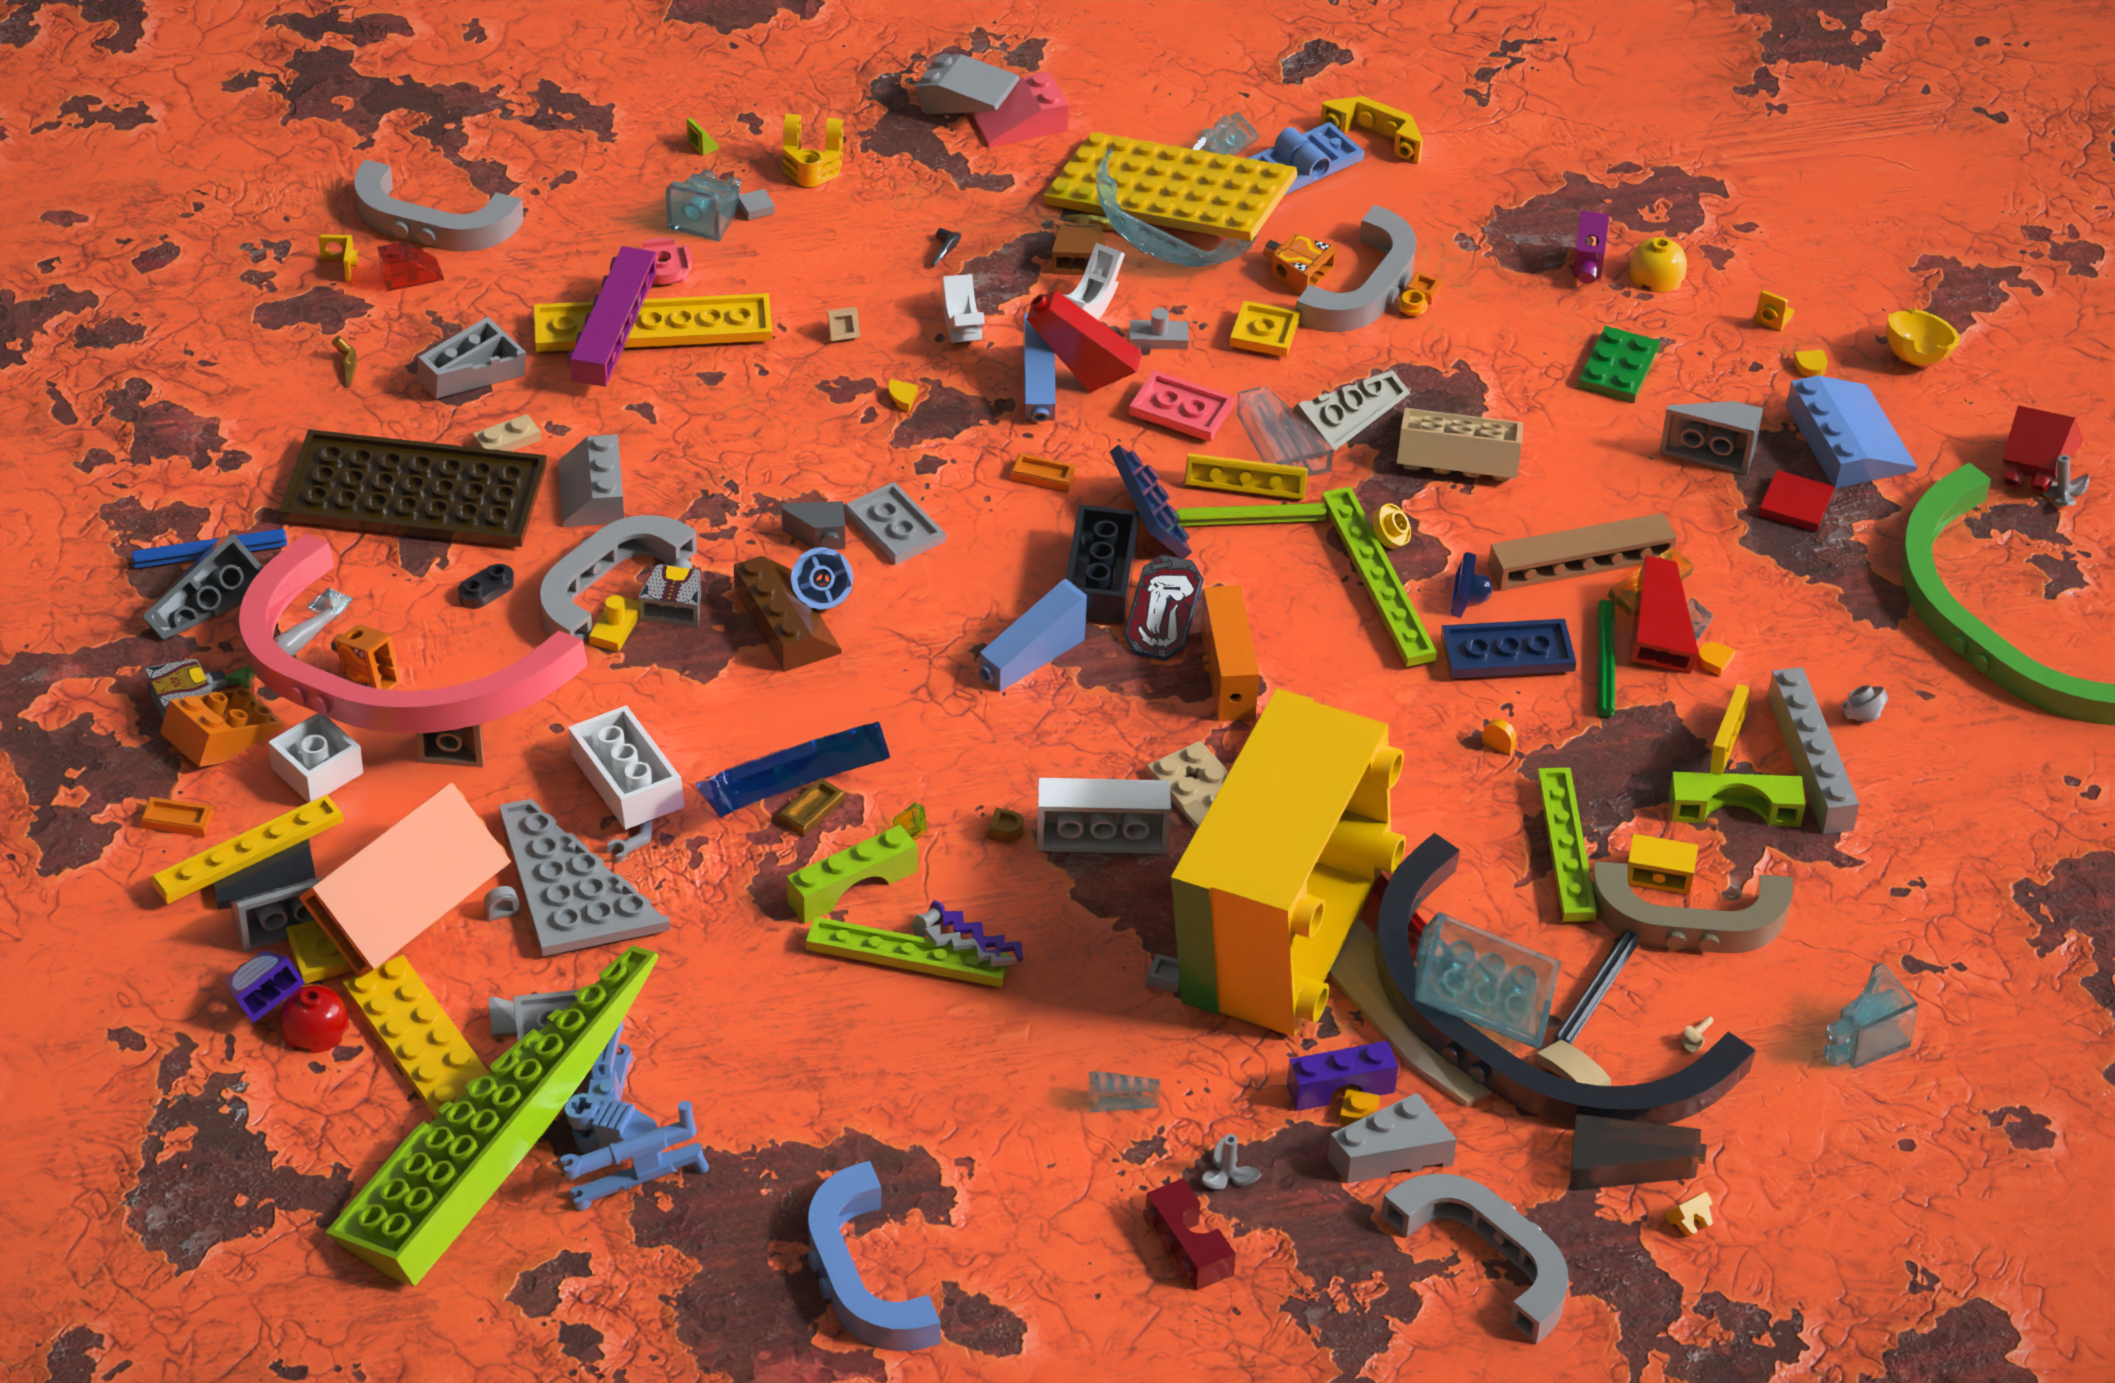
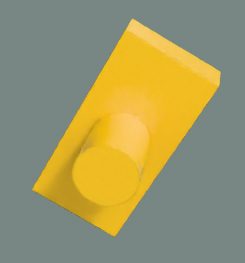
M613 595L605 601L606 608L589 635V645L619 652L640 617L639 601Z

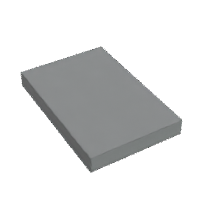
M895 482L844 504V513L895 565L946 542V533Z

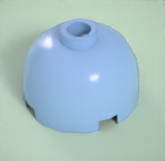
M825 547L810 549L800 555L793 566L791 574L792 588L798 599L809 607L819 610L831 609L844 602L851 592L854 580L852 568L845 556L836 550ZM825 575L828 576L829 583L825 580ZM823 582L826 586H820L819 583Z

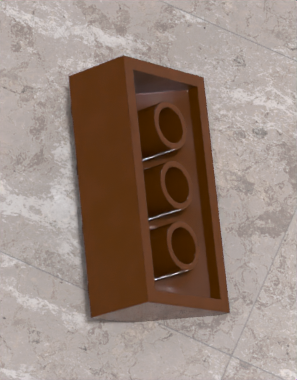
M764 556L734 564V592L783 672L841 654L840 646L817 609L809 607L806 603L804 604L793 591L791 582L792 569Z

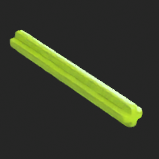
M1324 503L1179 508L1177 509V514L1179 515L1177 522L1181 526L1317 522L1326 520L1327 507Z

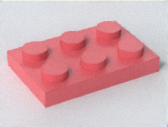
M1153 370L1129 405V415L1211 442L1235 406V397Z

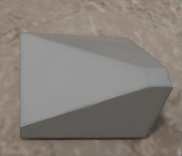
M489 997L492 1037L517 1035L514 1002L498 997Z

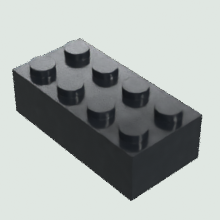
M1079 505L1065 579L1087 595L1086 619L1117 623L1125 622L1139 539L1140 514L1138 511Z

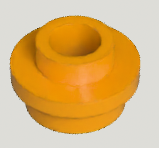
M1418 290L1404 292L1398 304L1399 309L1409 316L1423 314L1428 306L1425 295Z

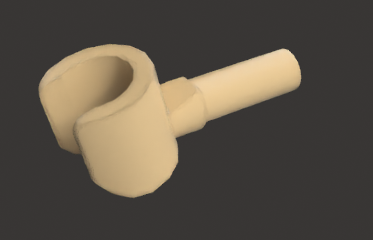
M1708 1016L1698 1026L1694 1028L1687 1026L1685 1028V1037L1681 1039L1680 1043L1689 1052L1695 1053L1703 1046L1705 1038L1702 1036V1033L1714 1022L1713 1018Z

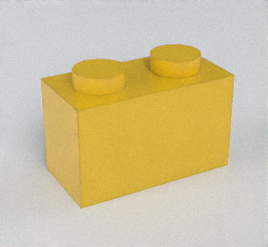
M1633 834L1628 861V884L1690 895L1698 845Z

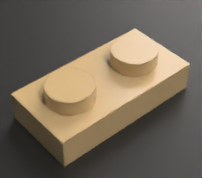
M525 414L473 433V439L478 448L514 451L541 441V431L530 416Z

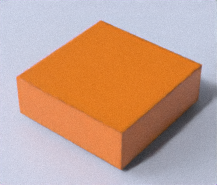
M1416 271L1406 286L1405 292L1408 290H1418L1425 295L1428 304H1432L1442 289L1443 280Z

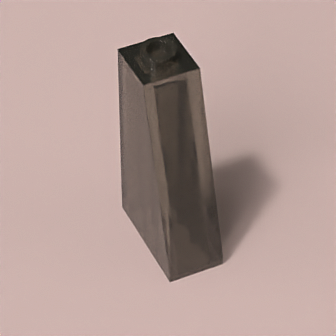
M1576 1114L1572 1135L1569 1190L1578 1191L1696 1178L1698 1164H1705L1707 1144L1701 1143V1129Z

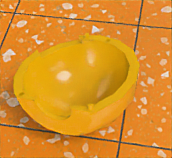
M1916 307L1914 309L1907 308V311L1889 313L1885 331L1889 346L1900 360L1912 366L1928 367L1939 364L1952 356L1959 345L1960 337L1957 331L1948 322L1936 315L1917 310Z

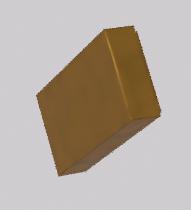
M820 777L779 813V822L805 837L846 800L845 792Z

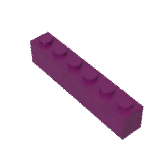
M621 246L617 257L612 258L610 273L603 277L602 290L600 294H596L594 297L593 310L591 313L588 312L586 314L583 332H578L576 347L574 351L570 350L568 354L567 368H571L572 381L603 387L607 386L657 274L655 251Z

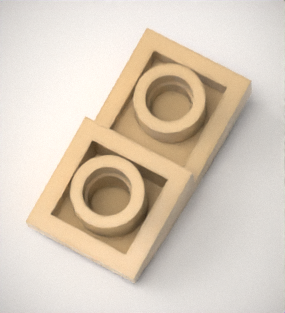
M1559 1040L1536 1053L1539 1066L1562 1075L1563 1079L1592 1085H1611V1078L1596 1062L1563 1040Z

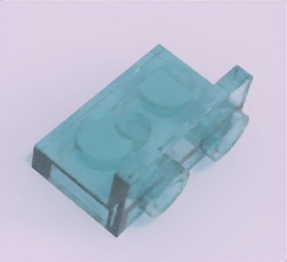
M1237 111L1230 117L1227 115L1221 117L1214 124L1215 128L1212 130L1207 127L1196 137L1198 142L1193 149H1204L1207 152L1236 156L1256 142L1260 135Z

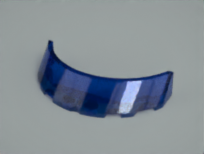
M877 721L818 737L805 743L793 745L726 768L724 771L706 776L705 779L697 781L696 784L704 798L717 815L722 818L744 806L817 781L820 777L823 779L890 758V753L881 725Z

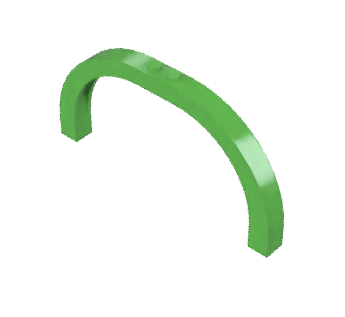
M1969 462L1939 480L1916 504L1909 518L1901 552L1902 581L1906 594L1919 617L1937 637L1957 654L1966 659L1992 681L2020 699L2067 718L2103 725H2115V684L2073 677L2046 667L2029 658L1967 611L1949 593L1937 573L1933 561L1932 546L1942 530L1952 521L1986 501L1991 478Z

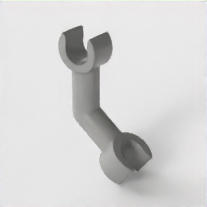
M653 819L640 824L637 835L625 841L613 839L607 844L606 853H610L613 850L622 851L615 855L614 863L624 861L628 853L647 845L651 841Z

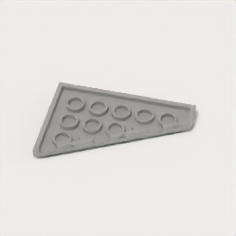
M532 799L499 805L500 817L542 956L670 930L669 916H662L651 906V901L648 898L637 893L635 887L617 873L615 875L603 865V860L599 856L589 852L588 847L572 833L567 834L556 825V820L550 814L544 813L541 807Z

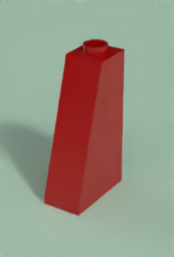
M1057 290L1045 295L1040 294L1030 303L1031 307L1026 320L1089 393L1137 372L1142 352Z
M1646 555L1638 578L1629 660L1690 674L1699 650L1677 562Z

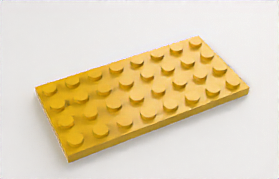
M1091 132L1044 193L1043 197L1045 205L1251 242L1297 178L1296 167L1281 163L1258 161L1257 159L1235 157L1229 154L1183 148L1177 145L1171 146L1153 141L1113 136L1102 132Z

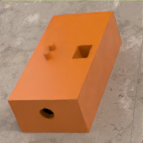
M1241 585L1203 587L1200 633L1205 656H1202L1203 662L1207 663L1204 665V670L1208 671L1217 719L1218 721L1256 719L1259 669Z

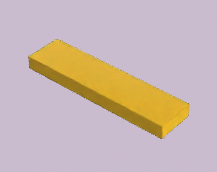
M1188 453L1184 485L1304 500L1308 468Z
M1737 684L1713 744L1710 773L1721 775L1724 772L1747 712L1749 688L1746 685Z

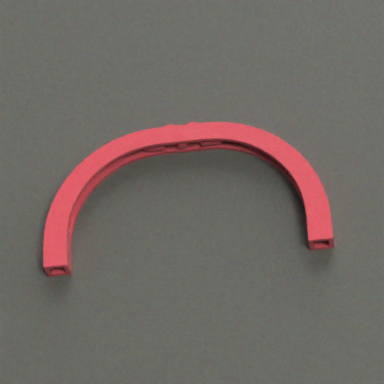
M307 533L275 556L257 574L248 587L240 606L239 625L246 655L252 670L266 687L279 696L321 715L354 727L372 731L411 734L433 733L475 726L496 720L545 698L588 666L583 640L561 631H557L525 657L502 670L474 681L439 689L420 691L376 689L348 681L306 664L283 651L273 640V634L276 624L287 606L303 590L335 567L329 542Z

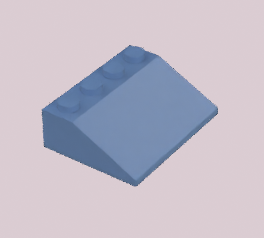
M1819 375L1791 381L1786 408L1831 484L1835 486L1834 489L1917 470V465L1866 384Z

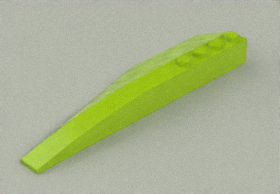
M633 945L598 974L600 977L599 981L587 987L583 986L574 994L576 1000L563 1011L557 1008L547 1017L549 1020L547 1025L539 1031L533 1028L490 1065L492 1070L490 1073L478 1079L474 1078L465 1086L467 1092L453 1104L448 1100L437 1109L440 1113L438 1117L429 1124L423 1121L418 1125L325 1232L326 1235L389 1277L415 1287L524 1158L570 1099L634 1002L659 958L657 953Z

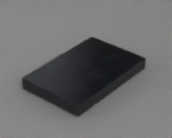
M309 838L214 882L218 909L231 908L230 902L316 878Z

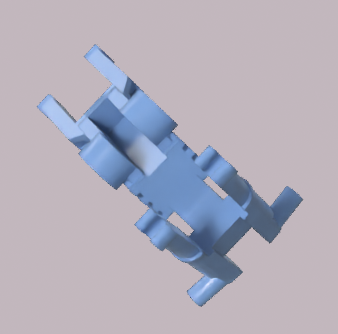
M621 1021L592 1066L588 1093L574 1095L565 1104V1112L568 1122L572 1127L575 1145L579 1151L587 1154L581 1156L567 1154L562 1156L560 1161L568 1180L614 1163L620 1164V1161L628 1158L631 1159L633 1167L624 1171L621 1169L617 1170L618 1173L571 1188V1196L577 1211L587 1209L594 1200L622 1190L627 1191L630 1187L677 1171V1168L691 1163L698 1173H705L709 1169L700 1143H694L674 1151L670 1150L662 1153V1150L668 1146L691 1139L696 1134L697 1128L693 1119L691 1102L682 1101L678 1104L679 1122L658 1128L657 1123L652 1118L636 1110L634 1104L630 1103L628 1105L627 1102L623 1101L621 1103L628 1066L633 1059L631 1049L626 1044H620L621 1055L616 1054L620 1034L624 1030L623 1021Z

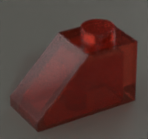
M409 242L391 243L378 247L380 275L387 291L444 280L437 258Z

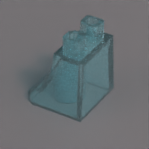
M704 169L700 174L692 173L684 182L672 181L666 189L667 228L720 242L739 209L741 180L730 176L726 181L717 179V175L713 171Z
M1880 962L1872 966L1870 978L1862 993L1841 1009L1839 1020L1828 1024L1827 1033L1832 1043L1825 1045L1824 1055L1833 1067L1848 1062L1853 1069L1910 1048L1918 1004L1885 964Z

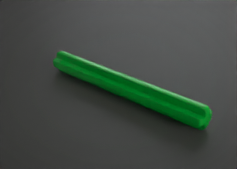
M1602 599L1598 602L1597 713L1601 717L1607 716L1610 718L1614 715L1615 603L1611 599L1607 601Z

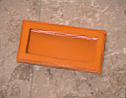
M1019 453L1010 472V480L1068 493L1077 473V465Z
M149 797L141 816L140 824L141 828L205 837L214 816V808L210 805Z

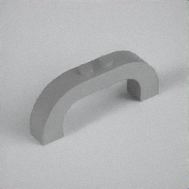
M364 159L355 174L356 204L360 217L371 228L389 236L450 251H476L493 247L507 240L518 230L524 221L521 198L495 192L488 204L482 209L468 214H453L388 196L393 188L390 165Z
M1373 205L1361 220L1359 242L1382 251L1386 257L1363 286L1354 291L1336 293L1309 284L1296 301V311H1301L1299 325L1325 332H1345L1365 327L1377 320L1390 304L1396 302L1399 292L1402 288H1406L1412 278L1416 253V236L1411 226L1396 213Z
M638 515L614 521L601 528L590 538L585 539L576 549L563 556L543 579L540 589L542 622L547 634L551 637L557 631H561L580 638L585 643L592 631L591 613L576 605L573 600L612 568L628 558L650 556L660 559L670 566H673L675 560L680 558L689 560L697 553L696 530L672 518L657 515Z
M1428 1174L1414 1177L1400 1183L1384 1195L1381 1217L1406 1238L1431 1221L1452 1220L1460 1222L1472 1229L1521 1269L1531 1280L1532 1286L1513 1301L1510 1324L1534 1344H1538L1556 1327L1563 1313L1568 1287V1269L1565 1259L1557 1245L1542 1232L1540 1227L1534 1222L1528 1221L1517 1212L1511 1203L1502 1200L1490 1189L1476 1181L1451 1174Z

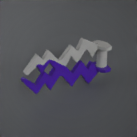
M932 901L929 910L924 915L916 914L912 923L914 936H927L936 947L951 944L953 950L974 949L978 962L990 960L991 966L1014 965L1015 957L1001 956V952L1014 951L1018 962L1023 961L1021 941L1005 942V935L985 936L983 934L982 922L964 923L963 911H945L943 904L939 901ZM943 923V927L953 925V933L941 934L940 924ZM960 934H972V938L961 940ZM995 947V950L986 951V948Z

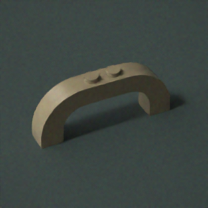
M1594 861L1591 879L1597 915L1610 930L1619 936L1622 932L1629 930L1631 933L1638 935L1639 940L1637 942L1640 945L1674 950L1742 953L1761 948L1773 941L1785 927L1793 895V877L1760 875L1753 905L1739 911H1719L1659 906L1643 901L1629 887L1628 864Z

